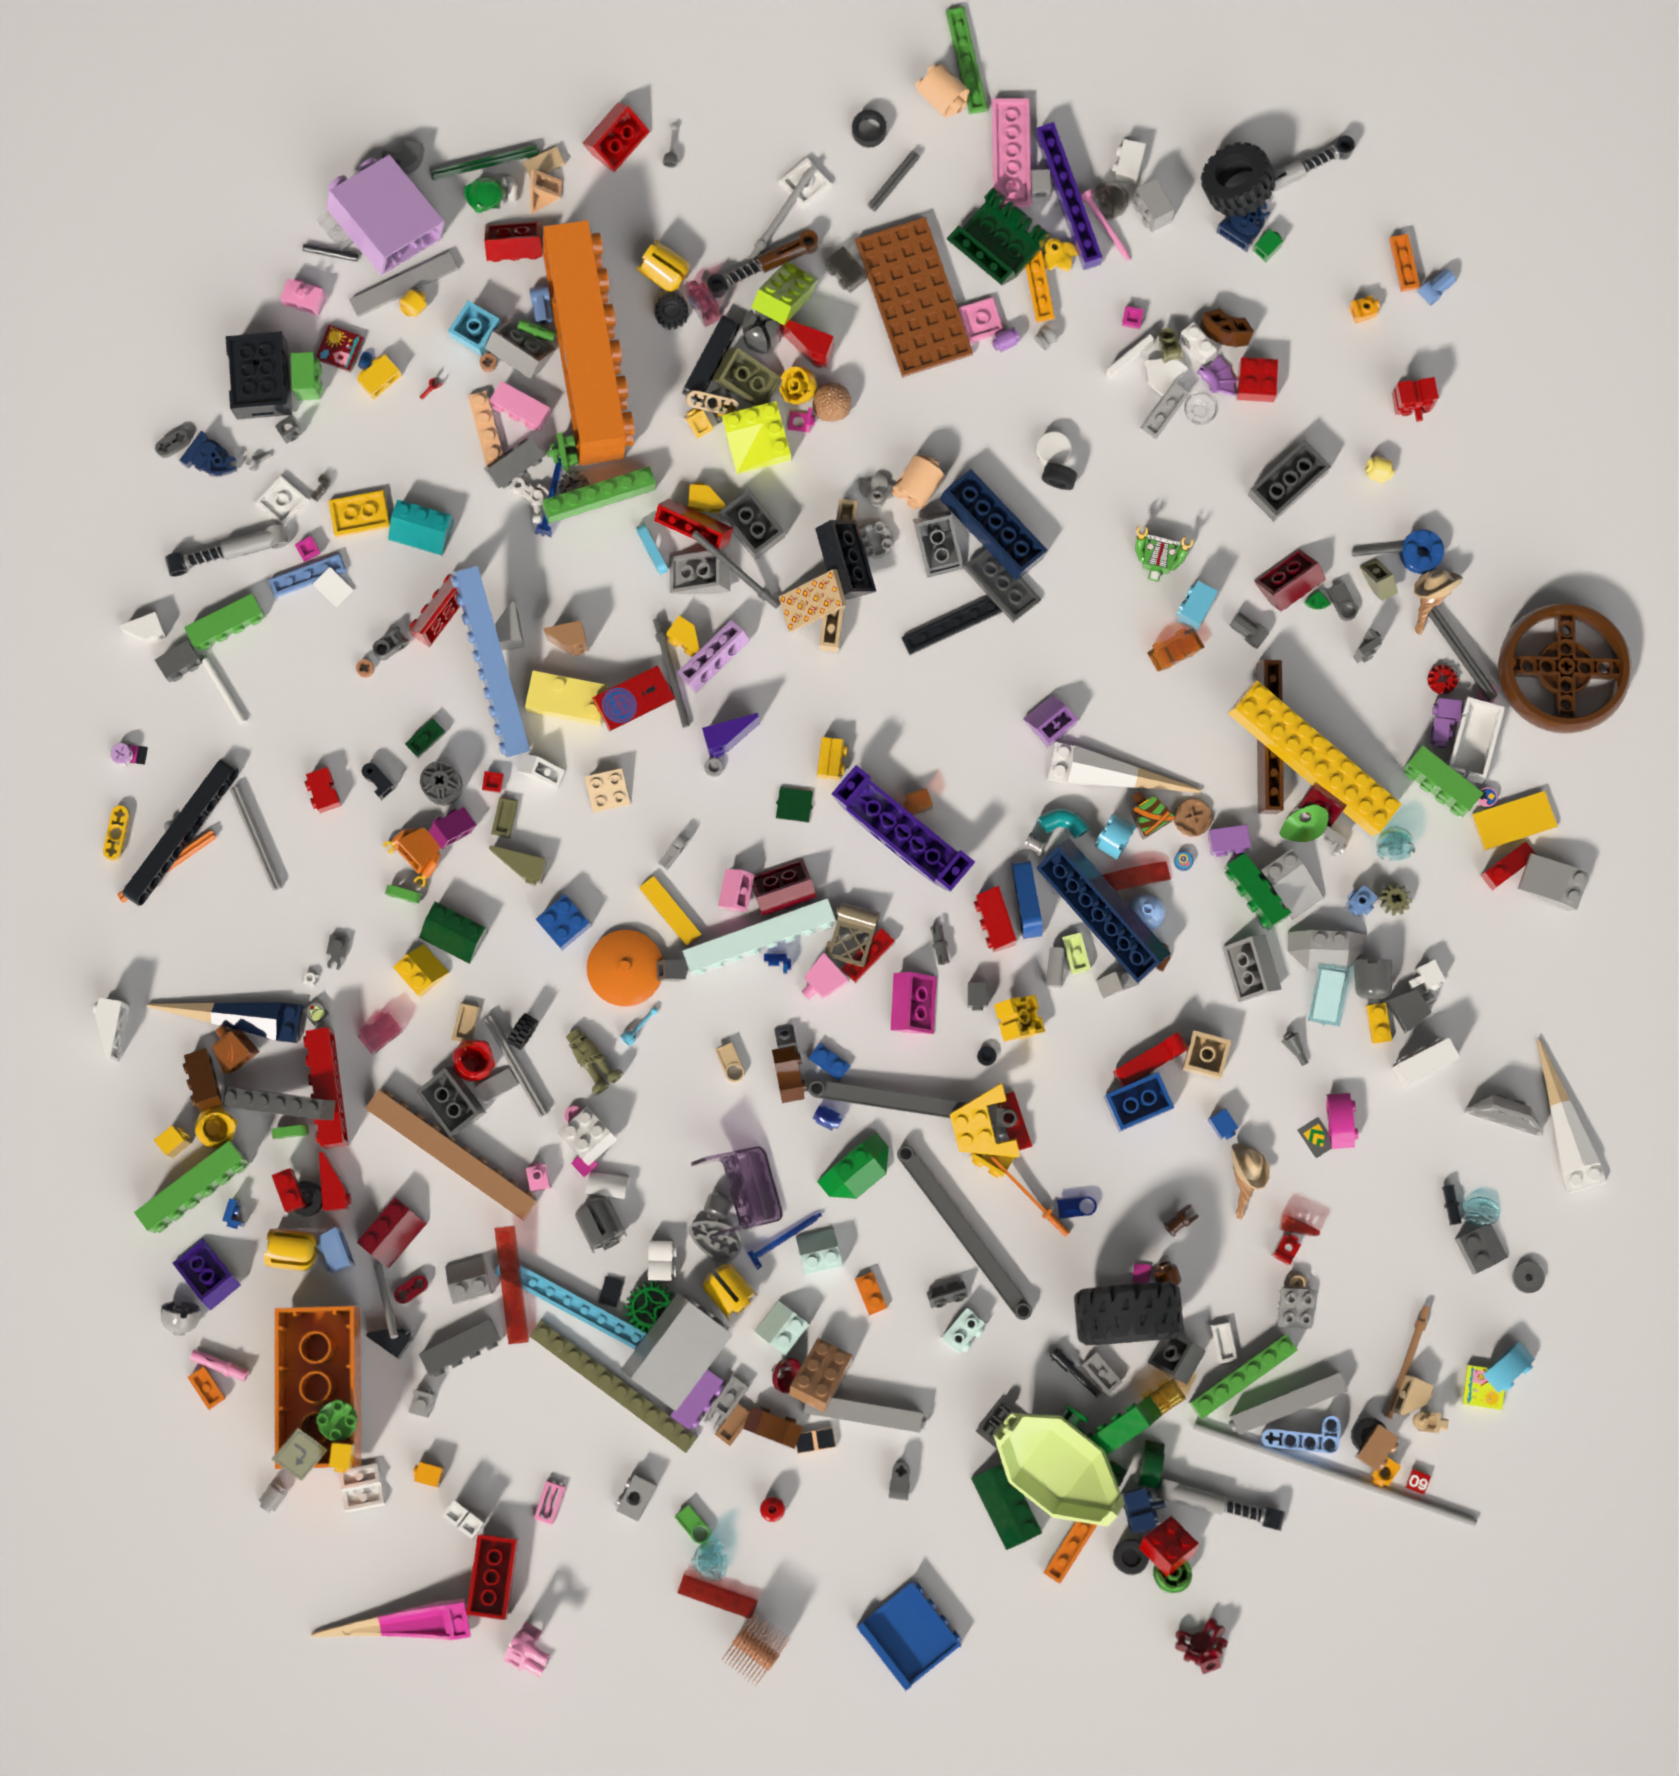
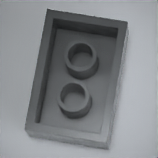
M750 489L719 512L722 521L726 525L733 527L732 533L755 560L785 538L783 529Z

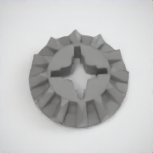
M575 470L566 471L560 477L558 483L561 494L575 490L573 487H568L570 479L578 482L576 489L589 485L587 477L582 472Z

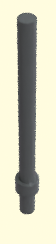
M695 530L691 536L758 593L760 599L766 600L775 609L780 606L781 603L770 595L771 592L765 587L762 588L698 531Z
M655 618L653 623L656 630V641L660 644L682 727L686 728L690 724L666 640L668 638L663 630L660 618Z

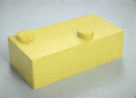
M532 671L525 709L530 713L601 726L603 719L592 697L608 690V686Z

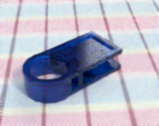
M1088 1196L1057 1200L1059 1219L1090 1216L1097 1209L1096 1201ZM1084 1199H1089L1094 1203V1209L1089 1214L1082 1212L1080 1209V1203Z

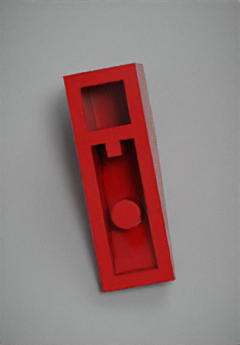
M1524 842L1485 871L1481 877L1493 891L1525 867L1531 853L1537 854L1527 842Z
M319 1152L323 1211L349 1210V1205L352 1204L351 1193H348L347 1188L326 1153Z

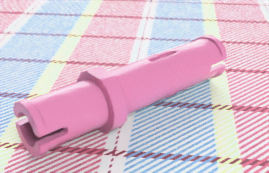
M196 1349L193 1350L190 1357L191 1361L222 1372L226 1377L232 1376L245 1382L249 1374V1370L234 1365L232 1361L226 1362Z

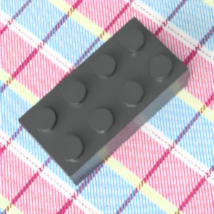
M1304 440L1250 489L1248 496L1274 522L1329 472L1331 466Z

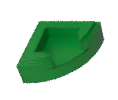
M1319 590L1304 602L1307 607L1316 610L1325 609L1331 605Z

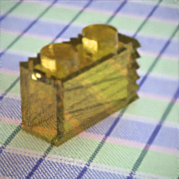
M1167 1378L1157 1384L1159 1388L1152 1391L1149 1389L1141 1395L1143 1399L1150 1396L1162 1414H1165L1186 1399L1174 1379L1168 1380Z

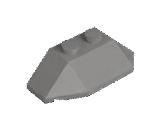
M1325 930L1288 932V953L1307 970L1321 971V969L1346 972L1355 964V960H1359L1365 954V935L1350 931Z
M1499 1093L1465 1109L1464 1112L1536 1136H1541L1544 1132L1531 1107L1525 1105L1526 1102L1514 1099V1101L1507 1100V1096Z

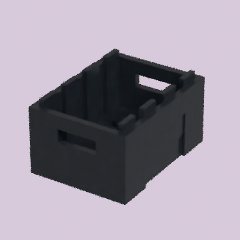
M283 332L225 336L230 370V409L235 418L240 420L293 415L289 349ZM259 360L260 363L259 365L255 366L253 365V361ZM256 378L261 379L259 384L254 383Z

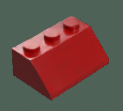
M617 102L582 144L592 156L612 172H615L650 131L628 105Z
M541 221L485 225L484 245L486 260L500 262L502 260L518 261L524 258L535 260L542 257Z
M996 886L976 895V901L973 903L976 912H980L982 917L979 920L982 931L986 930L988 937L985 940L988 949L992 948L994 953L1015 946L1017 939L1000 887Z

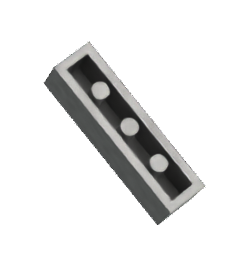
M488 1319L420 1353L419 1356L428 1375L434 1374L437 1377L444 1374L445 1368L452 1366V1368L463 1364L462 1360L467 1357L470 1360L481 1355L480 1351L485 1348L488 1351L499 1346L497 1342L501 1341V1338L492 1319Z

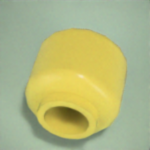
M1378 455L1370 458L1365 466L1367 477L1379 483H1384L1387 479L1390 480L1395 470L1392 469L1393 464L1391 460Z

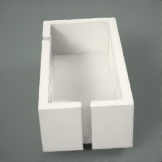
M1467 697L1464 701L1461 719L1457 725L1447 765L1461 776L1466 775L1465 779L1481 784L1486 780L1505 707Z

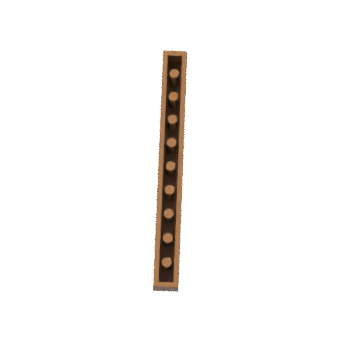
M378 1090L366 1106V1110L523 1221L526 1220L538 1203L534 1200L536 1196L527 1189L525 1192L519 1189L520 1184L513 1179L507 1181L503 1178L504 1173L496 1167L493 1170L487 1166L489 1162L479 1156L476 1159L471 1155L473 1151L465 1145L461 1148L455 1144L457 1142L455 1138L450 1137L448 1134L445 1137L439 1133L442 1130L434 1123L431 1125L425 1123L424 1120L426 1118L418 1112L413 1114L408 1111L410 1107L402 1101L398 1104L393 1100L394 1095L387 1090H384V1092Z

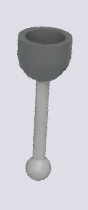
M675 123L671 125L670 152L666 153L663 157V165L670 168L676 167L678 163L677 155L673 152L675 133L678 129V125Z

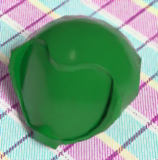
M479 177L465 186L464 195L468 204L475 212L482 213L491 208H501V202L506 197V188L499 180L493 177Z

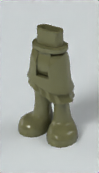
M578 1028L566 1036L577 1063L580 1064V1067H584L595 1083L592 1087L594 1095L602 1093L610 1085L600 1075L593 1063H597L610 1084L616 1083L624 1075L622 1070H614L604 1060L607 1056L603 1055V1051L585 1033L582 1034Z

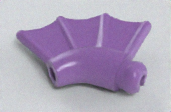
M1218 355L1208 368L1205 366L1199 368L1197 374L1202 376L1201 378L1209 385L1210 393L1221 392L1236 396L1234 385L1237 380L1232 376L1231 366L1223 361L1221 355Z

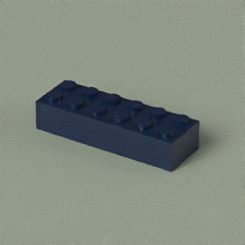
M972 469L944 490L940 500L1016 581L1044 559L1048 551L1045 546Z

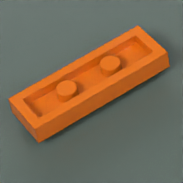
M1408 234L1390 237L1389 243L1400 291L1419 289L1420 283Z

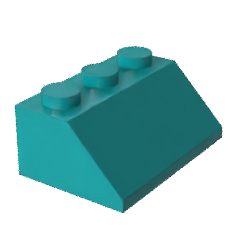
M397 499L391 516L388 540L442 556L454 521L449 514Z

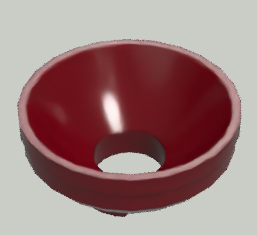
M786 1357L773 1366L772 1383L776 1390L782 1393H790V1386L801 1368L798 1360Z

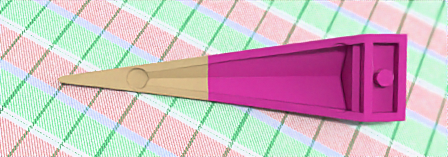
M457 1599L451 1601L441 1600L311 1633V1636H394L457 1640L471 1637L468 1615H466L465 1599Z

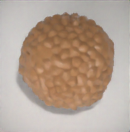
M832 382L821 385L813 397V411L822 421L835 422L842 420L849 415L852 406L851 395L844 385L841 386L840 383Z

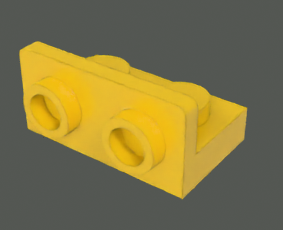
M978 1153L970 1155V1158L973 1159L971 1163L979 1168L982 1166L989 1169L988 1173L995 1178L999 1176L1003 1178L1005 1173L990 1158L993 1156L1006 1170H1008L1015 1158Z

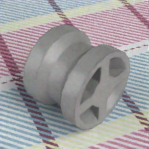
M1046 326L1040 334L1034 336L1037 344L1044 350L1049 349L1050 344L1058 340L1053 331Z

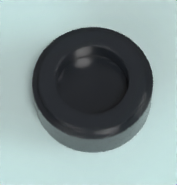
M988 1046L982 1047L977 1054V1060L983 1066L992 1065L997 1057L995 1050Z

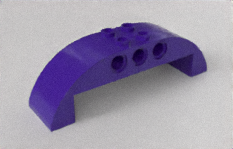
M857 765L854 766L831 794L839 805L865 830L910 867L946 891L951 892L975 864V861L962 850L957 852L871 782V776Z

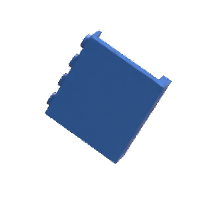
M910 1582L856 1626L905 1691L911 1688L915 1682L957 1648L962 1646L960 1643L962 1638L955 1630L953 1632L950 1631L947 1627L950 1623L943 1614L941 1616L937 1614L935 1609L938 1607L931 1598L926 1600L923 1596L925 1591L918 1582L916 1584Z

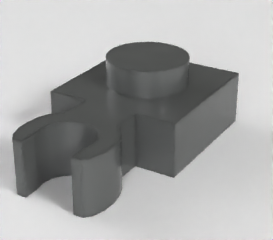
M330 935L326 951L327 955H331V959L327 963L329 969L333 962H337L336 969L340 970V957L346 958L349 938Z

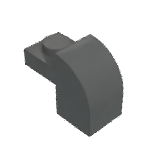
M404 140L401 154L383 150L381 158L390 155L407 175L415 172L420 167L425 149L423 143Z

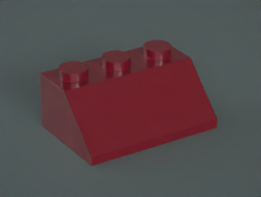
M1298 549L1254 580V582L1270 604L1282 612L1312 589L1318 587L1326 578L1320 564Z
M803 858L755 874L752 889L762 916L817 897Z
M394 1198L356 1243L389 1269L427 1223L399 1199Z

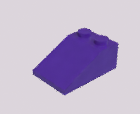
M758 713L703 727L702 730L709 757H723L725 753L729 752L760 724Z
M203 1238L172 1263L200 1301L209 1310L215 1308L241 1286L232 1272Z

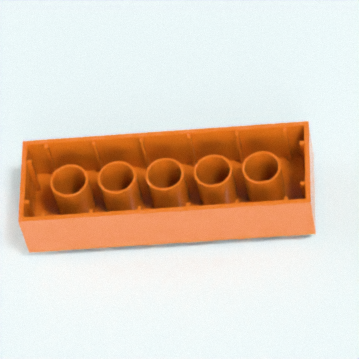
M588 220L543 226V258L579 466L623 460L625 447L633 446L632 434H635L632 412L622 413L623 410H627L626 398H628L626 377L625 375L615 376L621 374L620 362H622L620 342L619 339L609 341V339H615L614 326H616L613 304H607L609 279L607 269L602 268L601 255H603L601 234L600 232L590 233Z

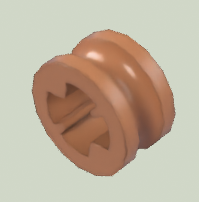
M489 353L481 356L479 363L482 370L485 372L494 371L497 367L496 358ZM486 359H490L491 362L493 361L489 367L486 364L483 365V363H486Z
M362 659L357 663L356 671L361 677L368 678L373 674L374 667L369 660ZM362 665H365V666H368V665H369V666H370V667H368V670H369V671H368V672H365V671L360 672V670H362L361 666H362Z

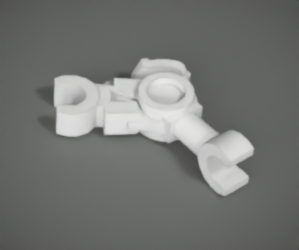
M518 478L517 482L521 484V487L516 488L512 486L511 488L514 493H521V496L532 504L534 527L542 526V500L545 499V496L549 495V491L541 484L536 486L538 490L530 484L526 486L524 480Z

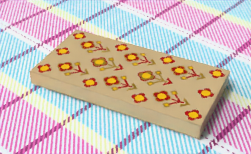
M831 570L779 596L788 632H794L847 606L837 570Z

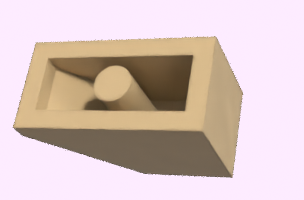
M1405 1375L1391 1411L1400 1415H1406L1426 1405L1432 1396L1434 1386L1418 1378Z

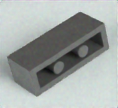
M528 436L483 469L497 488L502 487L504 489L512 483L511 480L516 476L519 478L527 473L526 469L531 465L535 467L543 461L541 458L545 455L535 440Z

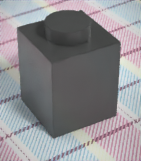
M664 959L657 962V981L679 982L686 979L688 974L686 960Z
M970 982L967 984L968 1008H972V1011H983V1008H987V982Z

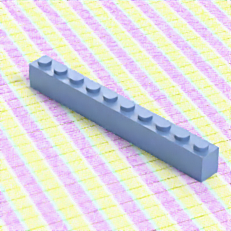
M478 566L452 572L451 582L458 591L456 599L459 607L462 606L464 612L462 620L469 630L467 633L468 641L474 647L472 655L480 668L477 670L478 676L484 682L485 688H483V693L490 703L488 711L491 718L494 717V732L500 738V752L505 757L530 751Z

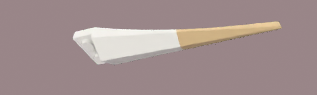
M1059 742L1054 743L1047 780L1064 784L1202 792L1201 789L1078 746Z
M1538 1039L1537 1045L1550 1104L1561 1174L1567 1192L1571 1194L1605 1184L1606 1179L1600 1165L1601 1162L1541 1040Z

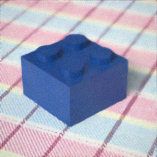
M565 894L536 918L538 924L562 951L591 927L589 921Z

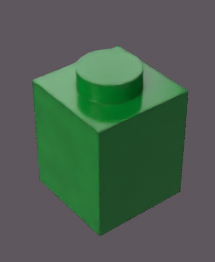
M1269 229L1254 244L1252 251L1263 261L1267 262L1281 248L1283 244L1281 235Z

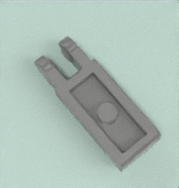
M733 1376L711 1406L712 1409L703 1422L707 1424L712 1419L714 1413L718 1412L722 1416L714 1425L713 1429L717 1431L747 1392L749 1386L736 1376Z

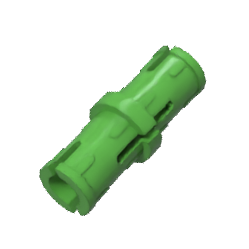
M523 318L520 319L517 327L518 330L532 334V337L536 338L537 336L550 342L553 341L556 331L540 326L541 324L538 322L535 324Z

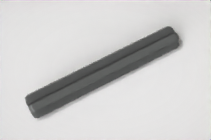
M915 151L909 153L868 203V207L872 211H876L919 160V155Z

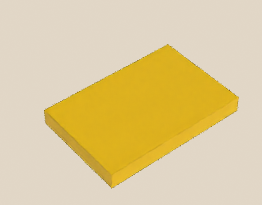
M384 490L328 500L335 538L390 527Z

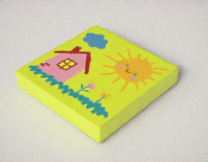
M1467 1365L1462 1404L1502 1410L1505 1390L1503 1389L1498 1393L1483 1376L1487 1368Z

